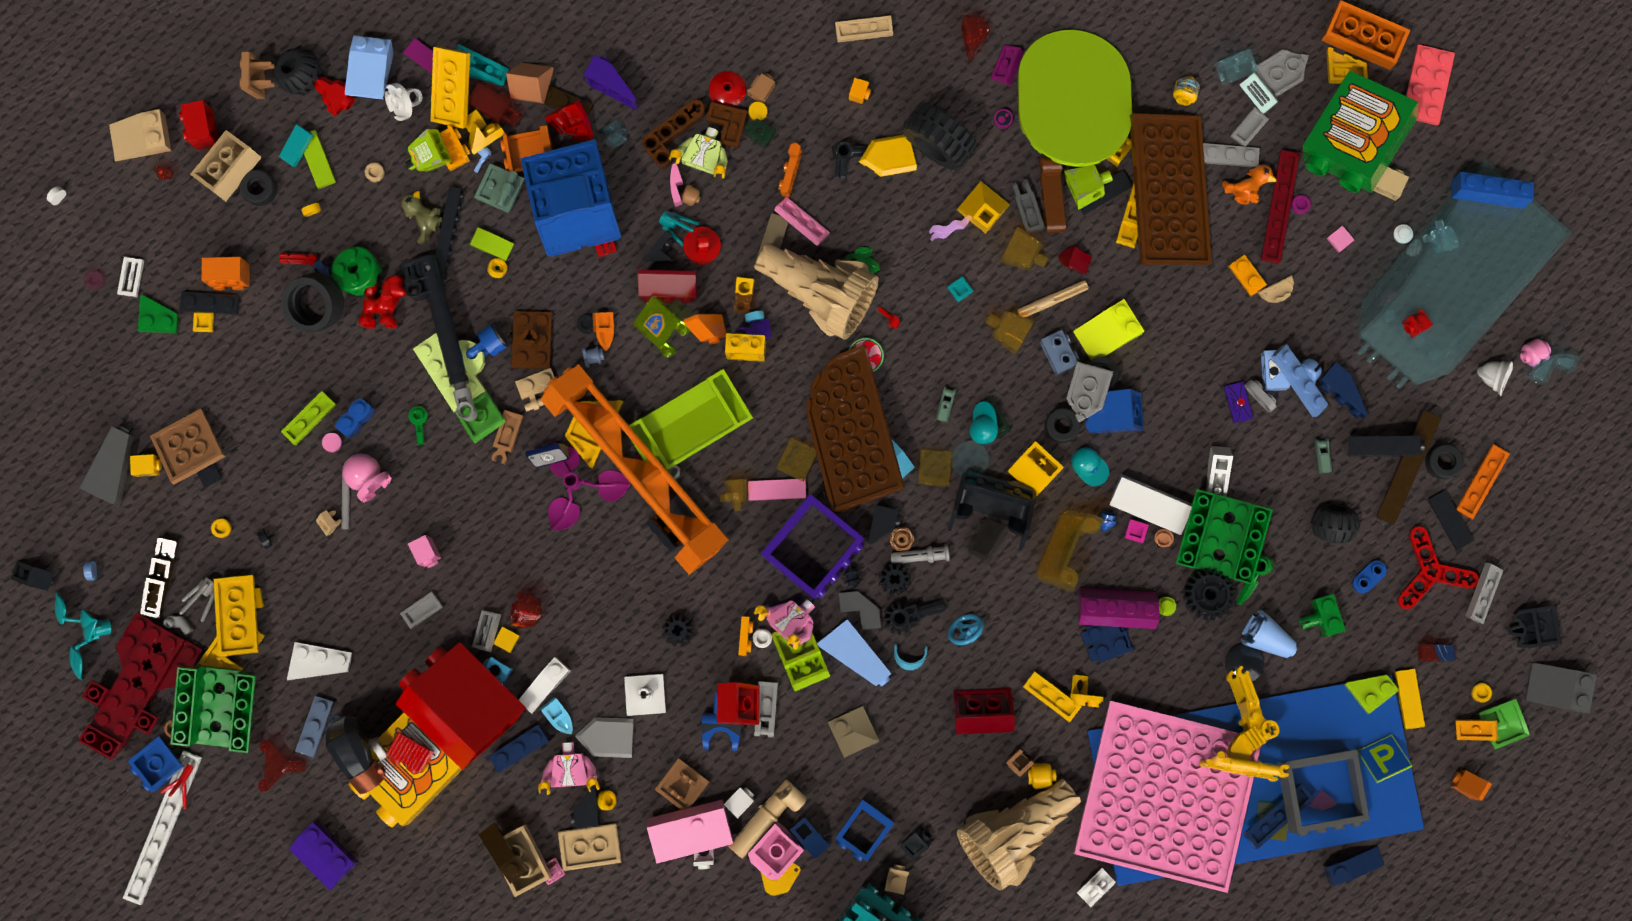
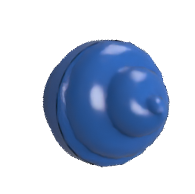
M1101 511L1100 515H1098L1097 521L1102 531L1105 532L1116 525L1117 520L1114 513Z

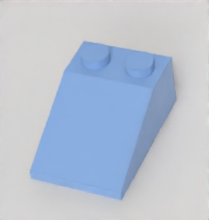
M353 36L349 52L345 95L383 99L394 54L391 40Z

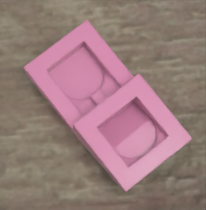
M675 163L671 169L670 186L676 207L682 205L677 187L683 185V181Z

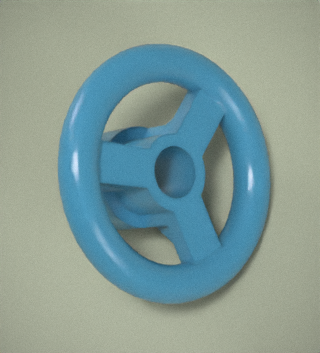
M976 614L960 616L949 627V640L956 645H966L974 642L983 631L984 622L982 618ZM970 619L977 621V622L972 623V624H970V625H969V624H965V625H964V624L962 623L963 621L970 620ZM956 627L959 628L961 632L958 639L954 637V630Z

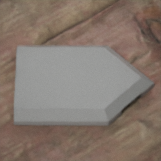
M1282 49L1251 68V72H1256L1273 95L1278 97L1303 81L1309 55L1297 54Z
M1077 362L1066 399L1076 413L1075 416L1078 422L1103 409L1113 371Z
M595 717L575 737L592 756L632 758L634 719Z

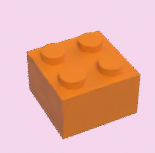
M241 257L202 258L201 281L217 291L225 290V287H232L233 290H244V287H250V264Z

